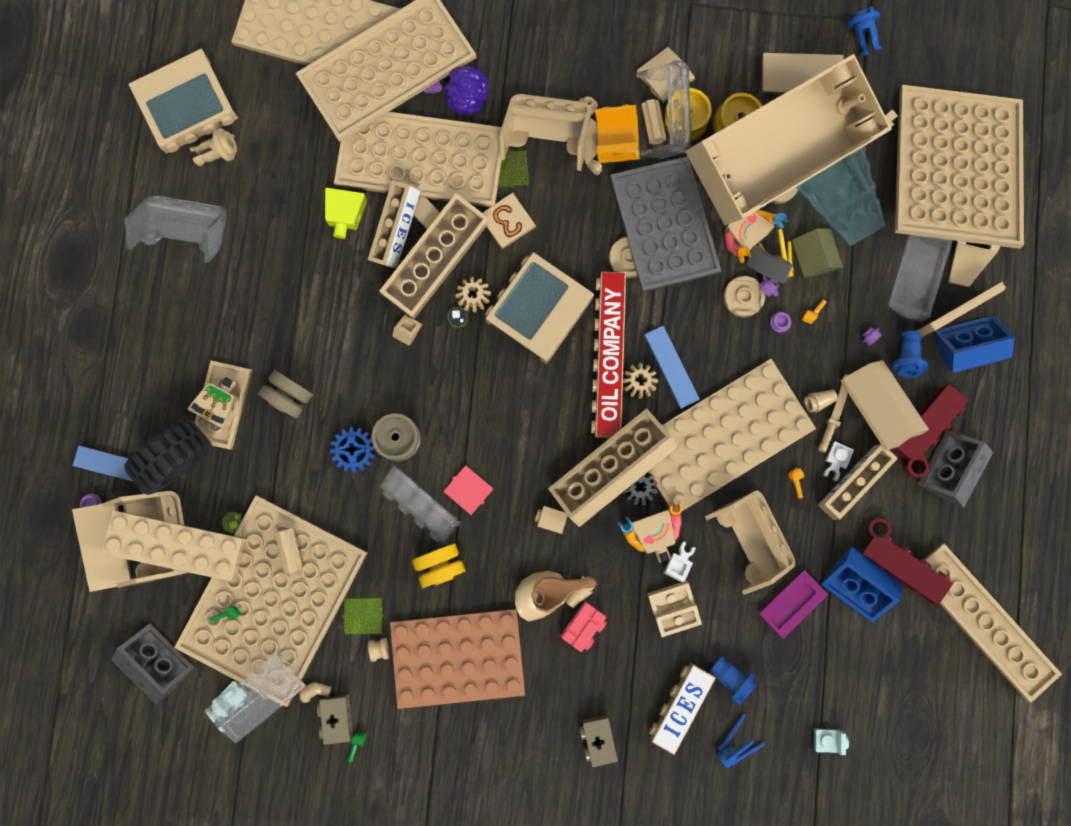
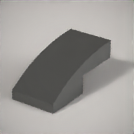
M753 246L751 258H748L746 264L762 275L780 283H786L793 266L781 256H772L760 246Z

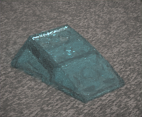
M865 146L796 187L849 246L886 226L879 199L876 197L875 182L872 181L871 166L866 158Z

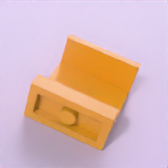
M626 104L621 107L595 109L599 163L640 159L636 105Z

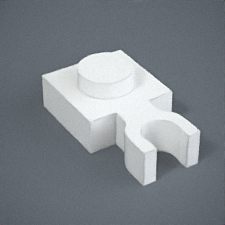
M832 442L825 459L826 462L830 463V466L825 469L823 476L827 477L829 471H833L835 474L833 480L838 481L840 476L839 469L847 468L854 450L840 443Z
M682 542L679 547V555L672 554L664 571L665 574L682 583L685 582L693 564L688 561V558L696 549L692 547L689 553H686L684 551L685 542Z

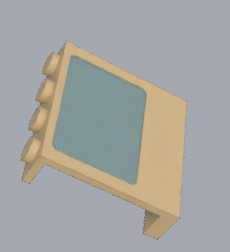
M202 48L129 83L159 147L165 153L175 152L179 147L187 143H193L203 135L212 134L217 128L228 126L238 119Z
M533 252L530 257H525L521 263L522 269L519 273L515 272L509 280V283H511L506 290L502 289L497 297L499 301L495 306L491 305L485 315L487 316L486 323L489 325L493 324L538 355L540 360L547 364L593 300L594 293Z

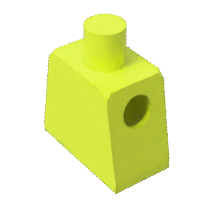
M326 188L325 219L329 226L335 227L334 237L345 239L347 229H358L367 204V198L364 193Z

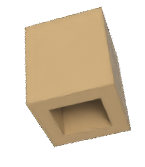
M544 506L543 510L538 509L535 521L539 522L538 527L562 534L568 515L565 512Z

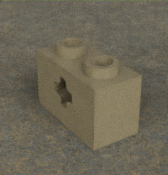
M349 694L323 697L319 701L320 704H317V715L321 717L322 723L319 726L320 739H323L324 745L350 742L353 738ZM333 715L334 718H338L339 721L337 723H335L333 720H330V718Z
M602 715L582 720L583 726L579 728L582 740H587L588 748H584L587 762L591 761L592 767L618 762L608 716ZM599 736L601 745L596 746L594 742L595 737Z

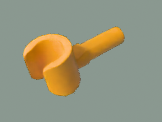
M822 300L813 312L807 309L802 320L812 324L817 319L818 313L826 304V301Z
M795 468L789 472V478L794 483L798 499L803 498L799 480L804 478V474L800 468Z

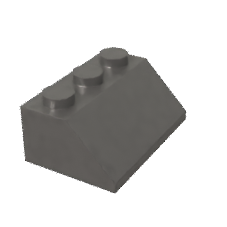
M947 430L929 462L928 473L920 478L918 485L946 501L964 507L993 452L983 441Z
M148 624L118 647L111 659L156 705L170 694L194 669V666L151 624Z

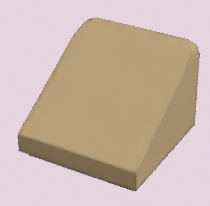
M404 315L394 327L393 337L410 345L422 324Z

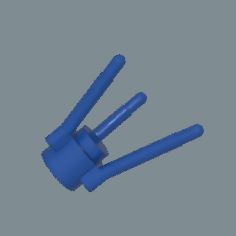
M744 713L741 714L724 742L717 747L720 752L716 756L727 769L764 746V743L761 742L748 749L754 743L753 740H750L738 750H735L731 745L728 748L726 747L746 715Z

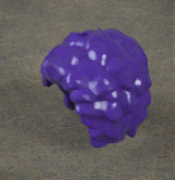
M460 66L449 72L450 80L444 88L448 107L458 114H472L481 110V106L484 104L483 101L487 99L486 94L489 89L487 85L488 78L485 77V74L479 68Z

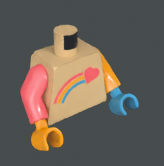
M757 210L741 220L728 224L724 230L727 250L737 256L739 261L743 263L744 256L751 258L750 251L753 246H756L773 230L774 224H776L778 229L784 228L781 221L788 222L786 214L779 213L776 215Z
M677 500L678 505L676 507H672L671 502H668L669 510L635 522H631L626 517L627 524L622 526L619 521L618 526L623 531L628 543L638 551H645L646 554L655 551L659 563L669 560L671 557L667 547L675 544L681 527L682 505L680 501Z

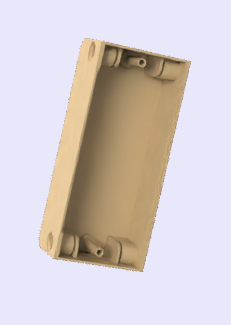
M853 54L686 150L685 153L725 226L747 217L892 129Z

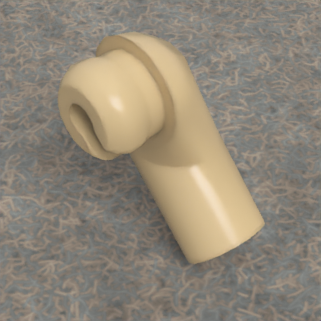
M312 682L301 689L299 693L300 700L308 703L317 694L329 697L332 687Z

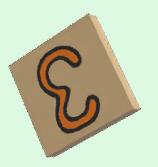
M513 193L496 203L495 207L492 206L483 212L489 218V224L486 227L501 249H504L536 227Z

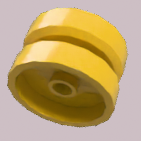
M684 88L675 92L669 98L664 117L665 128L668 134L682 142L694 141L700 138L706 131L712 112L708 97L700 90L693 88Z
M736 93L731 95L714 114V132L721 131L761 108V103L751 94Z
M456 544L446 546L412 560L415 571L427 568L430 570V572L420 575L418 578L422 589L433 584L439 585L454 579L453 576L466 572L462 561L458 560L451 564L448 563V560L457 557L459 554Z

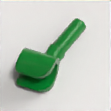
M233 606L220 614L209 617V621L213 622L226 616L232 621L240 616L241 613L236 606Z
M355 733L352 738V749L347 760L348 762L353 761L357 747L365 745L366 733Z

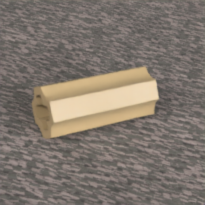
M654 99L647 100L641 104L648 143L656 145L666 141V134L659 101Z
M293 528L276 532L275 537L285 575L303 570Z

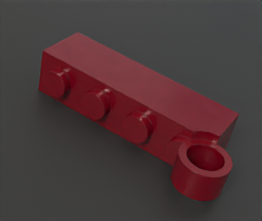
M950 384L941 386L919 412L920 417L929 430L924 434L911 437L899 447L891 449L906 461L904 463V471L911 478L923 477L928 473L929 464L924 459L927 455L925 452L929 447L932 448L940 440L938 436L942 431L946 432L953 423L951 421L953 418L961 415L966 409L964 405L968 402V399ZM913 461H918L921 464V472L919 474H915L911 469Z
M884 519L873 520L868 528L869 536L873 540L865 549L863 555L935 607L938 606L953 585L950 582L951 578L941 571L937 573L931 569V564L920 558L918 560L913 557L912 552L906 547L895 545L893 543L894 540L889 537L891 526L888 521ZM875 524L884 525L887 530L886 535H875L872 529Z

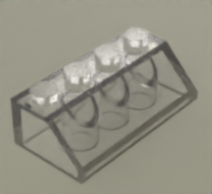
M909 235L888 302V306L902 317L921 323L930 317L953 240Z
M395 466L392 467L380 485L384 490L382 494L390 501L394 498L399 503L397 507L406 515L410 512L415 517L413 521L422 529L424 526L431 531L429 535L437 542L440 540L445 542L461 524L457 518L401 469Z
M279 652L206 709L205 713L222 733L234 743H237L304 689L306 685L281 652Z

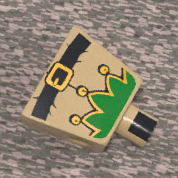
M225 377L220 387L208 383L188 407V410L223 429L229 430L240 398L231 394L237 382Z

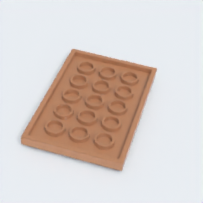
M517 609L390 622L398 709L525 696Z

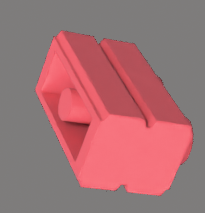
M584 601L560 637L580 652L584 648L588 650L594 642L592 637L595 632L598 631L600 633L607 623L604 621L606 616Z

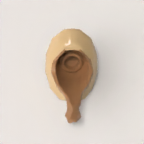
M551 571L533 573L523 579L515 591L517 611L520 617L527 621L541 619L564 604L572 592L584 588H593L596 586V581L589 576L581 580H564L559 573Z

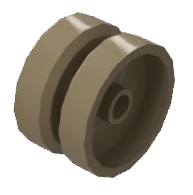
M273 370L268 379L278 388L275 390L268 385H263L258 395L267 400L268 404L283 413L286 412L297 419L303 409L293 400L296 398L302 403H308L313 394L278 371Z
M392 413L383 416L377 421L372 430L371 439L374 448L380 455L391 461L401 462L410 459L416 454L420 447L421 434L419 428L410 418L402 414ZM399 434V439L395 441L393 436Z

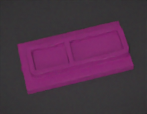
M803 570L759 614L784 639L828 594L817 581Z

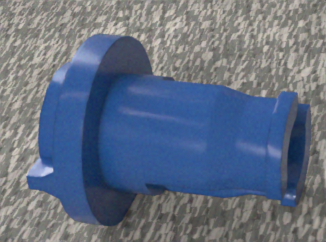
M873 7L851 15L852 20L847 22L848 29L855 28L858 44L862 49L861 56L869 55L864 32H870L873 48L876 52L882 49L878 43L879 36L875 23L881 16L879 11L873 10Z
M906 331L902 333L903 342L901 344L900 359L893 362V370L898 372L900 376L918 377L928 370V363L922 360L920 340L922 336H919L920 332Z
M721 657L710 670L711 674L713 673L717 676L719 681L734 693L731 700L739 705L757 685L753 681L756 677L755 674L751 673L747 677L732 664L727 663L724 657Z

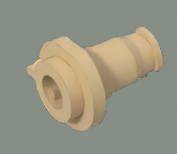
M218 128L213 131V138L202 142L199 146H192L190 150L192 152L195 151L199 155L194 157L193 161L198 166H202L205 162H212L221 157L226 161L233 160L237 152V145L234 140V134Z

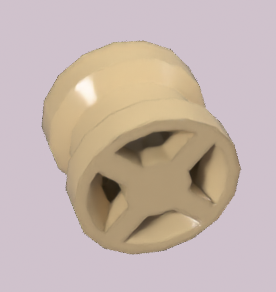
M382 638L380 641H368L371 662L377 661L379 658L389 659L387 638Z

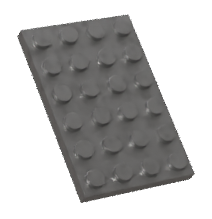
M688 156L610 175L609 178L642 293L721 273V267Z

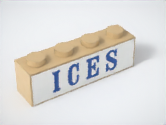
M392 180L368 260L397 269L421 190Z
M881 444L873 446L818 506L833 520H840L898 458L889 450L885 451Z
M691 662L689 666L685 665L680 673L681 680L678 685L675 684L669 695L671 696L669 703H665L659 712L661 717L658 723L654 722L649 731L651 742L673 755L678 750L716 679L713 675Z

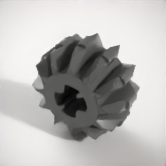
M645 473L622 492L630 493L626 497L627 501L634 497L633 504L637 505L640 498L641 504L645 505V497L649 501L653 500L649 493H657L656 489H651V486L657 485V481L650 483L649 480L653 478L652 474L645 478ZM635 483H643L644 487L642 488L645 490L643 492H636L635 488L637 486H635Z

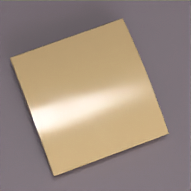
M668 47L637 70V75L650 86L651 92L663 103L675 92L683 89L695 80L687 66Z
M688 581L647 593L661 637L702 625Z

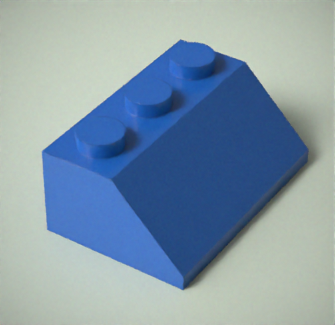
M994 315L934 331L942 361L952 373L1005 360L1013 356L1015 337Z
M853 547L849 548L837 560L821 583L822 586L872 623L900 601L904 587L901 582Z

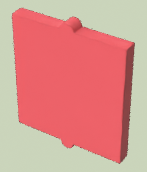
M465 466L456 477L452 478L453 481L443 492L472 515L480 504H484L485 498L491 493L493 488Z

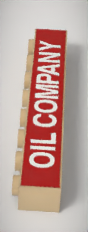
M601 272L600 278H596V290H600L599 298L595 300V310L599 311V318H595L594 330L598 331V339H594V351H598L597 359L593 361V371H597V380L593 379L592 391L596 392V400H592V412L596 413L595 421L591 422V433H595V438L610 439L621 430L626 273Z

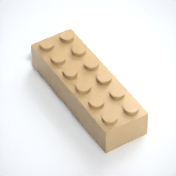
M455 193L379 292L415 319L489 224V218Z
M646 408L548 489L569 518L580 527L678 448V445Z
M112 511L101 554L217 579L236 581L246 539L121 511Z

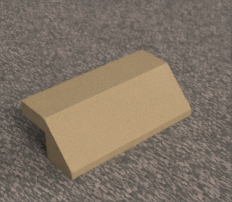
M883 360L870 363L841 380L885 451L899 447L909 438L924 434L929 430Z

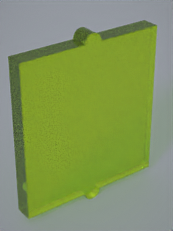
M508 150L505 160H502L498 188H515V186L529 185L527 151Z
M382 598L345 599L344 615L342 616L344 619V634H382V618L384 617V614H382Z

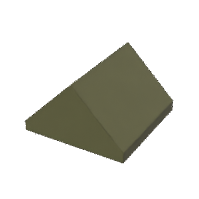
M815 229L791 240L803 279L843 268L831 229Z

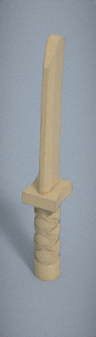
M842 383L831 417L826 421L828 427L818 448L823 453L827 451L835 428L841 424L839 418L848 394Z

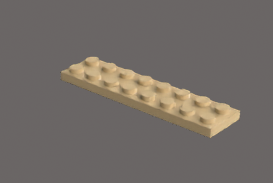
M940 544L924 559L931 564V569L937 573L939 571L945 573L951 578L950 582L953 583L948 593L940 602V605L1027 702L1032 703L1062 675L945 544Z

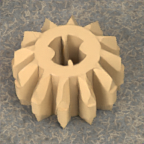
M470 277L471 283H467L464 279L462 281L464 287H457L460 293L456 294V298L461 299L458 302L459 306L465 305V311L472 307L473 312H477V306L483 310L484 305L482 302L485 304L490 302L486 298L491 295V292L486 290L488 284H482L481 278L476 283L473 277ZM470 292H477V297L473 298V296H471L470 298Z
M642 363L638 364V370L634 365L630 366L631 372L625 371L624 373L628 378L623 379L624 384H629L624 390L629 391L632 389L631 397L638 392L639 399H642L643 392L649 397L651 395L649 390H656V387L652 384L658 383V379L651 378L656 372L652 371L649 373V365L643 370ZM639 376L642 380H645L642 386L639 385V382H635Z

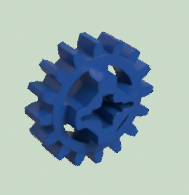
M350 427L349 432L343 429L342 436L335 435L338 439L337 442H331L335 446V449L330 450V453L335 454L332 461H339L337 467L341 468L344 466V471L346 472L351 468L352 472L356 473L358 467L364 471V464L370 466L371 462L369 459L376 457L371 454L372 451L376 450L371 446L373 443L372 439H367L370 434L366 432L362 435L361 428H358L357 432H355L353 427ZM357 437L363 439L366 445H360ZM345 439H347V442L345 443V445H344V446H341V444L343 443V441H344ZM353 445L354 447L361 449L355 451L354 455L346 451L352 449ZM363 454H366L363 460L359 462V458ZM341 455H346L349 463L345 462Z

